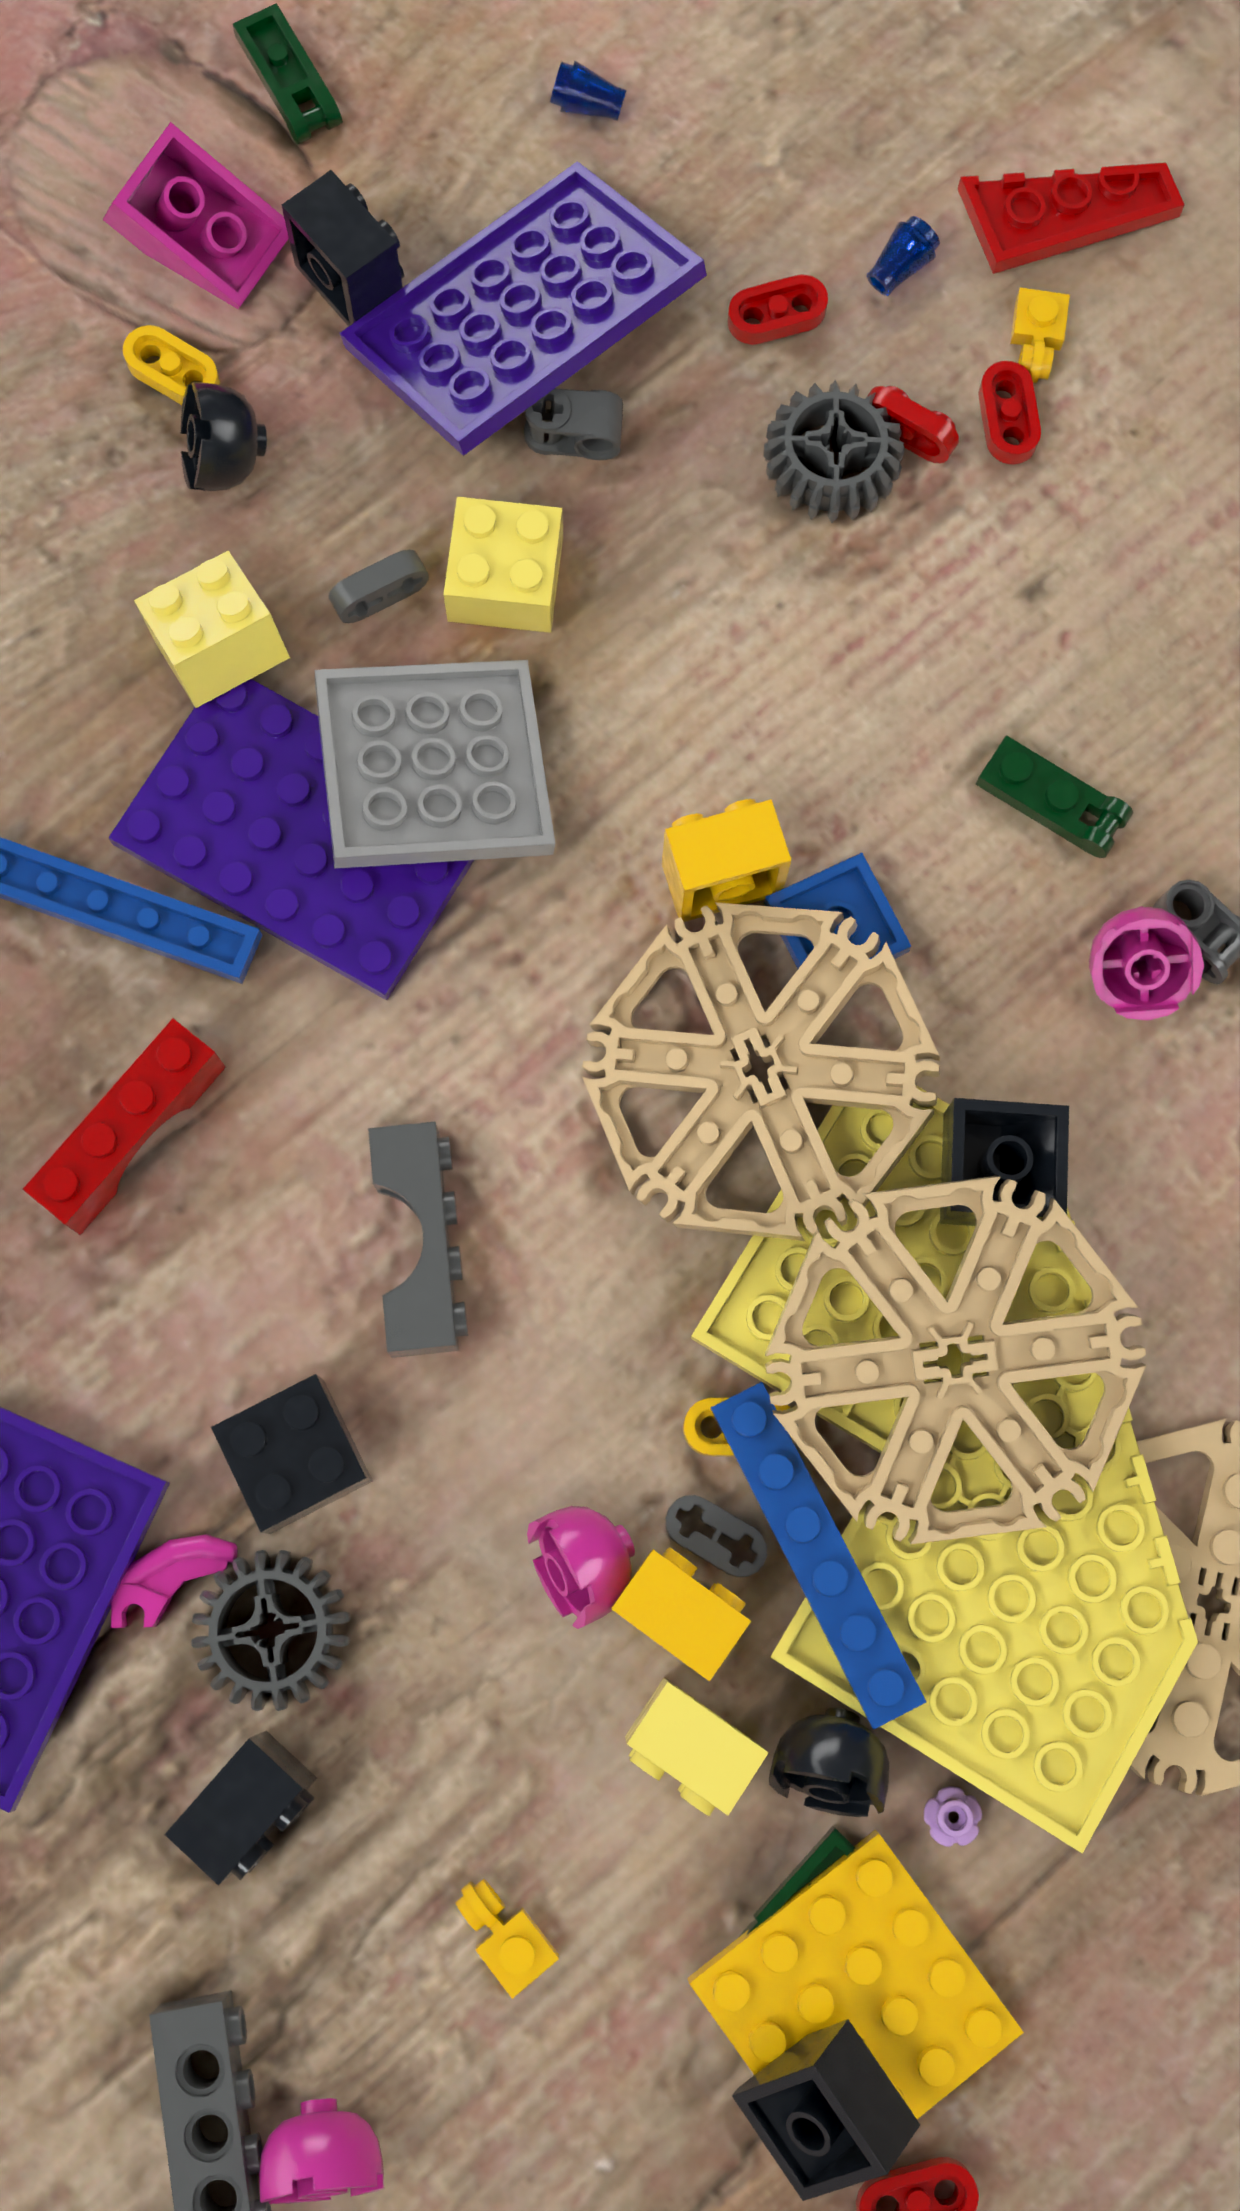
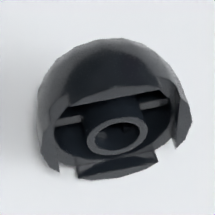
M192 382V385H187L181 414V434H187L188 452L181 451L185 482L189 489L229 490L243 483L254 469L256 456L265 455L267 447L266 427L264 424H257L253 407L244 395L234 389L202 382Z
M828 1708L825 1715H811L791 1725L782 1735L773 1756L769 1774V1785L778 1794L788 1798L790 1787L796 1791L806 1793L809 1796L805 1798L804 1806L818 1811L842 1816L868 1817L870 1805H874L878 1814L884 1812L889 1784V1759L885 1746L870 1729L859 1724L860 1717L857 1714L845 1709Z

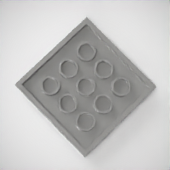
M528 660L315 670V691L334 868L553 855L555 838Z

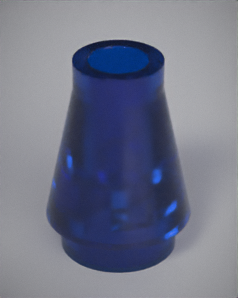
M576 60L573 65L561 61L550 103L560 106V112L606 117L618 121L627 90L615 86Z
M910 216L906 222H898L874 267L866 275L874 289L884 296H889L897 286L935 259V250L939 247L940 240L932 227L916 216Z

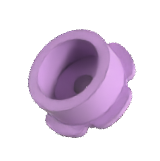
M949 1786L940 1789L934 1798H930L924 1808V1821L930 1826V1835L937 1843L946 1847H951L954 1843L965 1846L977 1837L979 1833L977 1824L982 1819V1810L974 1796H966L961 1788ZM952 1811L957 1812L959 1815V1819L955 1823H951L948 1820V1815Z

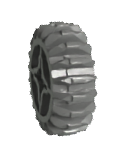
M835 380L830 385L829 392H823L814 383L809 388L808 397L795 391L790 399L789 406L780 405L776 411L775 421H771L767 428L766 438L768 441L764 444L763 457L768 462L766 468L768 480H777L775 486L777 497L791 494L789 504L792 511L805 504L809 506L808 515L811 520L818 514L819 510L828 511L827 516L831 523H833L838 518L839 511L844 510L853 521L858 516L860 506L872 512L877 506L879 498L886 499L889 496L893 487L892 482L899 479L902 469L900 461L904 455V443L899 441L901 436L900 423H890L892 417L888 415L886 407L876 409L872 406L876 393L863 399L858 396L859 389L857 384L849 389V393L840 392V387ZM824 425V427H822L819 430L808 431L809 429H812L814 427ZM831 439H833V451L838 452L837 465L834 464V453L829 451ZM862 467L868 468L857 476L842 479L848 473L861 472Z
M264 1550L255 1553L254 1571L251 1570L244 1558L238 1557L234 1559L233 1568L238 1578L234 1581L227 1573L218 1571L214 1575V1580L223 1590V1593L218 1595L215 1592L204 1590L200 1595V1599L205 1604L214 1607L212 1614L195 1613L192 1618V1622L196 1625H209L208 1636H197L191 1640L193 1648H204L207 1646L211 1648L212 1655L201 1659L197 1664L200 1671L209 1670L218 1665L222 1671L213 1678L210 1684L214 1690H220L231 1680L235 1682L229 1697V1701L233 1704L240 1703L245 1698L248 1690L253 1691L251 1708L254 1711L264 1709L268 1693H272L273 1705L277 1711L287 1709L289 1701L287 1690L289 1689L292 1690L295 1699L302 1704L309 1701L310 1692L305 1681L309 1679L317 1688L325 1689L329 1685V1680L319 1669L321 1665L324 1664L335 1670L340 1669L343 1665V1660L329 1653L331 1645L345 1647L350 1644L349 1636L333 1634V1624L349 1622L351 1620L350 1613L338 1612L332 1614L329 1606L344 1598L343 1591L337 1589L324 1595L320 1589L329 1582L331 1574L327 1570H322L312 1580L308 1579L307 1576L313 1564V1560L308 1557H302L294 1571L290 1570L292 1560L290 1551H279L275 1568H271L270 1557L267 1551ZM274 1579L287 1582L298 1588L308 1598L315 1613L301 1616L287 1613L281 1604L280 1594H276ZM256 1584L258 1596L254 1597L255 1609L251 1619L243 1625L227 1628L228 1617L236 1600L247 1589ZM269 1613L276 1614L274 1622L283 1621L284 1624L299 1623L298 1628L285 1630V1634L276 1636L274 1647L267 1645L269 1638L260 1639L259 1635L244 1636L246 1631L257 1630L259 1626L267 1624ZM317 1631L316 1643L310 1657L298 1671L287 1677L285 1663L289 1662L288 1647L291 1641L298 1635ZM248 1644L255 1647L261 1655L263 1667H267L269 1679L254 1676L243 1669L233 1657L229 1646Z

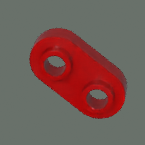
M804 274L743 289L736 293L730 301L727 319L729 331L740 342L756 345L812 330L819 326L825 318L828 304L827 290L820 280ZM802 305L808 311L798 312L793 307ZM754 318L760 321V323L749 324L745 320Z
M999 361L992 364L985 371L978 391L986 444L991 455L998 461L1012 465L1020 464L1032 457L1041 437V426L1033 380L1029 371L1021 364L1014 361ZM1006 391L1011 395V398H1001L996 392ZM1013 437L1018 440L1019 444H1009L1004 438Z
M876 386L871 389L867 397L876 393L872 406L876 409L886 407L888 415L892 417L890 423H900L901 436L899 441L904 443V448L933 463H945L959 443V435L950 417L939 411H930L912 401L898 387Z
M938 2157L893 2169L886 2175L865 2181L857 2194L856 2211H876L877 2201L887 2195L897 2200L894 2211H976L979 2192L974 2178L961 2162L949 2157ZM941 2180H951L955 2185L953 2194L947 2199H939L934 2195L935 2187Z

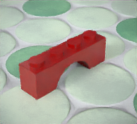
M172 1018L22 1190L63 1224L81 1235L117 1194L120 1179L141 1146L167 1120L181 1111L190 1109L226 1068L215 1051Z

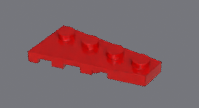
M1166 162L1102 167L1100 173L1077 174L1074 169L1054 170L1051 177L1025 178L1024 172L1003 174L1002 180L979 181V176L960 177L957 188L993 274L1178 218L1185 206Z

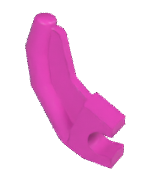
M208 1534L170 1539L134 1561L125 1573L112 1600L111 1628L127 1627L126 1614L128 1609L134 1604H138L144 1610V1627H157L172 1596L184 1582L211 1575L218 1571H225L228 1568L229 1562L233 1563V1560L237 1558V1545Z

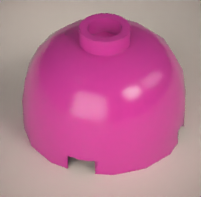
M1141 906L1122 911L1103 924L1092 941L1089 969L1095 992L1102 1001L1104 1000L1107 1005L1115 1008L1116 1013L1125 1018L1148 1021L1172 1014L1179 1009L1178 1003L1186 999L1190 992L1194 995L1201 983L1204 962L1196 937L1179 917L1162 908Z
M569 1506L559 1509L529 1523L527 1531L528 1544L539 1540L542 1556L533 1559L536 1572L545 1592L560 1615L565 1617L574 1613L577 1619L572 1626L579 1629L612 1611L611 1607L630 1582L632 1575L630 1558L635 1555V1549L626 1529L622 1525L614 1526L606 1516L588 1507Z
M334 2098L301 2102V2115L281 2122L269 2135L261 2154L259 2173L261 2203L269 2201V2204L331 2200L330 2196L348 2193L347 2188H350L351 2197L377 2192L385 2188L380 2143L371 2125L357 2113L337 2111V2099Z

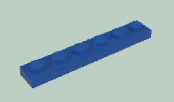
M0 837L1 899L243 984L263 936L259 928Z
M760 1382L711 1407V1411L861 1708L874 1730L927 1701L789 1433L773 1414L772 1410H776L774 1404L770 1403V1397L763 1382Z

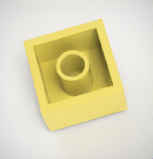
M457 497L443 594L447 622L551 633L563 542L562 508Z
M229 551L205 561L200 566L134 600L156 645L195 708L290 658L270 612Z
M666 1678L662 1679L625 1736L627 1745L633 1748L629 1754L631 1762L658 1781H660L665 1772L681 1782L677 1789L680 1792V1796L707 1816L711 1815L715 1807L727 1816L730 1814L769 1753L756 1741Z

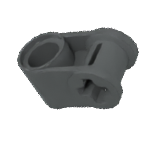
M555 388L525 410L524 439L528 447L536 453L577 456L591 460H608L618 456L621 451L623 400L615 393L605 390L580 391ZM548 400L551 401V409H546V401ZM544 433H549V440L547 442L543 440Z
M1190 879L1179 881L1156 901L1153 908H1162L1177 916L1173 909V901H1180L1188 906L1192 915L1191 920L1180 919L1194 934L1200 945L1204 962L1202 978L1210 983L1221 984L1228 976L1227 970L1240 957V917L1233 914L1199 881ZM1225 944V948L1218 953V949Z

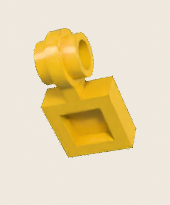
M1020 287L1015 302L1010 344L1022 345L1018 363L1029 371L1033 383L1037 384L1038 379L1048 380L1054 350L1060 351L1065 339L1070 294Z
M484 1878L476 1885L470 1881L461 1889L463 1896L455 1903L463 1917L475 1931L480 1930L484 1925L492 1931L487 1938L476 1946L475 1950L513 1999L559 1960V1954L523 1907L507 1921L503 1922L498 1913L505 1908V1905L493 1887Z

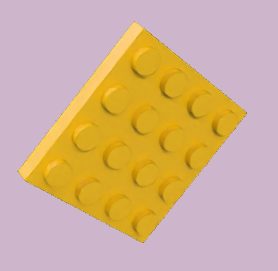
M874 1830L854 1846L853 1852L848 1856L844 1854L792 1895L777 1912L749 1934H747L748 1930L690 1975L687 1980L754 2075L806 2035L849 2019L916 2119H919L1024 2032L887 1843Z

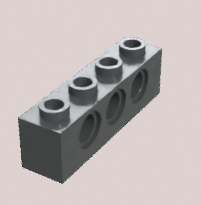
M232 1990L160 2004L149 2017L174 2211H272L269 2201L261 2203L257 2173H260L263 2144L260 2133L251 2134L248 2109L255 2107L256 2097L251 2069L242 2070L239 2045L246 2044L247 2027L243 2007H234ZM206 2050L215 2055L220 2067L219 2076L206 2079L196 2074L191 2062L193 2052ZM205 2115H216L223 2119L228 2128V2139L222 2142H212L206 2139L200 2129V2118ZM214 2180L227 2181L236 2191L237 2203L227 2207L216 2204L209 2195L208 2184Z

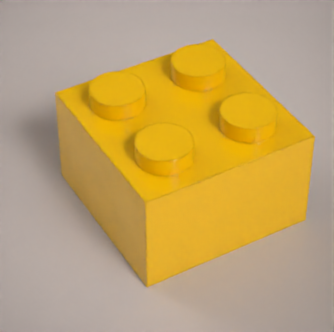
M755 799L740 800L727 806L723 813L705 818L699 813L686 815L675 820L671 824L672 827L665 829L662 867L678 918L681 917L683 922L703 917L701 908L704 906H708L713 914L720 912L716 903L747 905L764 900L766 896L785 887L792 860L772 799L756 803Z
M667 1548L663 1555H660L653 1549L632 1576L630 1582L611 1609L710 1682L751 1622L740 1613L746 1603L718 1582L717 1584L714 1583L709 1590L692 1578L698 1568L672 1548Z

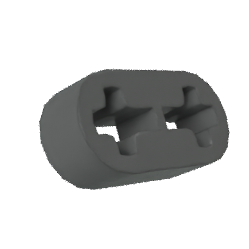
M402 550L338 582L330 591L329 600L343 623L358 622L418 592L428 582L429 574L415 550Z
M696 1495L683 1496L669 1507L665 1517L666 1530L670 1538L679 1546L726 1574L735 1577L750 1576L758 1572L764 1565L767 1557V1544L762 1534L754 1527L705 1498ZM694 1505L701 1508L703 1512L700 1520L715 1530L711 1539L696 1531L692 1532L688 1538L682 1536L679 1533L682 1523L675 1518L677 1511L681 1509L688 1512ZM723 1534L733 1541H739L743 1535L749 1536L752 1539L749 1549L756 1554L755 1560L752 1563L742 1561L738 1567L732 1566L729 1563L732 1553L716 1543L718 1538Z

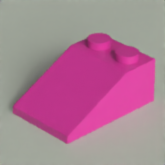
M171 122L113 200L103 218V221L145 255L237 309L243 304L289 239L285 219L279 212Z

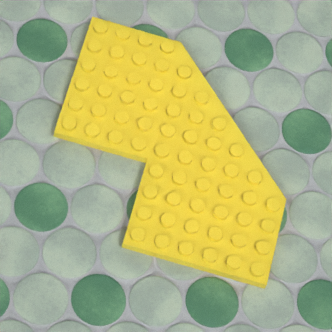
M916 1086L920 1091L927 1092L922 1088ZM937 1098V1105L931 1107H920L913 1103L912 1107L921 1110L934 1109V1115L876 1192L941 1183L943 1116L950 1104ZM832 1105L817 1131L834 1169L840 1175L846 1177L859 1174L891 1133L893 1119L883 1110ZM782 1190L778 1193L767 1213L775 1211L783 1201ZM845 1198L840 1202L847 1214L846 1225L841 1226L835 1213L831 1210H822L815 1219L822 1239L835 1247L838 1240L832 1238L828 1233L824 1221L830 1217L837 1227L843 1231L853 1229L857 1223V1218H855L854 1212ZM869 1201L865 1208L868 1211L869 1217H872L876 1213ZM1067 1207V1216L1071 1220L1070 1213ZM940 1208L906 1212L896 1221V1236L946 1299L976 1226L940 1224ZM803 1217L797 1218V1225L805 1241L762 1236L751 1237L691 1336L695 1342L778 1392L785 1391L789 1387L791 1379L783 1372L767 1374L765 1363L772 1359L780 1358L789 1361L790 1355L775 1353L765 1356V1352L813 1238L805 1227ZM1042 1241L1036 1244L1004 1322L1083 1311L1090 1304L1092 1292L1089 1285L1054 1242ZM841 1268L831 1269L823 1276L802 1327L805 1339L817 1346L899 1336L851 1273ZM982 1335L968 1337V1341L983 1339ZM936 1341L919 1343L920 1347L936 1346ZM953 1343L947 1345V1355L938 1357L936 1361L923 1362V1365L937 1363L938 1366H947L951 1375H957L961 1373L960 1366L962 1363L970 1362L971 1358L985 1357V1354L972 1356L970 1353H962L958 1349L957 1344ZM987 1372L973 1373L972 1376L984 1375ZM1096 1373L1011 1383L1012 1387L1056 1444L1066 1449L1077 1447L1082 1443L1104 1392L1103 1381ZM941 1378L927 1379L924 1382L941 1380ZM905 1397L821 1408L816 1415L877 1452L882 1453ZM1129 1408L1094 1492L1088 1487L1085 1479L1075 1473L1072 1479L1082 1488L1086 1498L1082 1503H1079L1068 1490L1057 1491L1053 1495L1052 1505L1058 1511L1061 1518L1056 1522L1048 1518L1039 1504L1033 1505L1037 1517L1047 1527L910 1545L908 1539L914 1531L916 1520L910 1519V1529L907 1536L901 1542L895 1540L892 1532L897 1523V1516L891 1512L879 1515L873 1530L865 1526L864 1513L867 1506L871 1503L868 1500L859 1511L857 1522L852 1517L841 1535L927 1701L880 1727L1082 1854L1198 1643L1192 1620L1188 1617L1179 1587L1181 1582L1167 1535L1164 1536L1154 1502L1156 1497L1143 1454H1140L1131 1424L1133 1419ZM964 1420L961 1423L931 1495L932 1504L942 1511L999 1505L1005 1502L1011 1493L1009 1478ZM805 1597L770 1658L867 1718Z

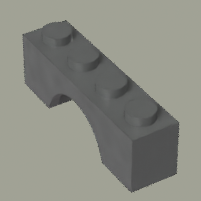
M436 1122L368 1128L373 1185L379 1194L395 1198L407 1205L420 1220L423 1232L422 1252L414 1271L401 1285L382 1295L387 1353L392 1358L459 1351L458 1337L468 1336L465 1302L455 1303L453 1281L463 1280L460 1246L450 1247L448 1225L458 1224L455 1191L445 1192L443 1171L453 1170L450 1137L439 1136Z

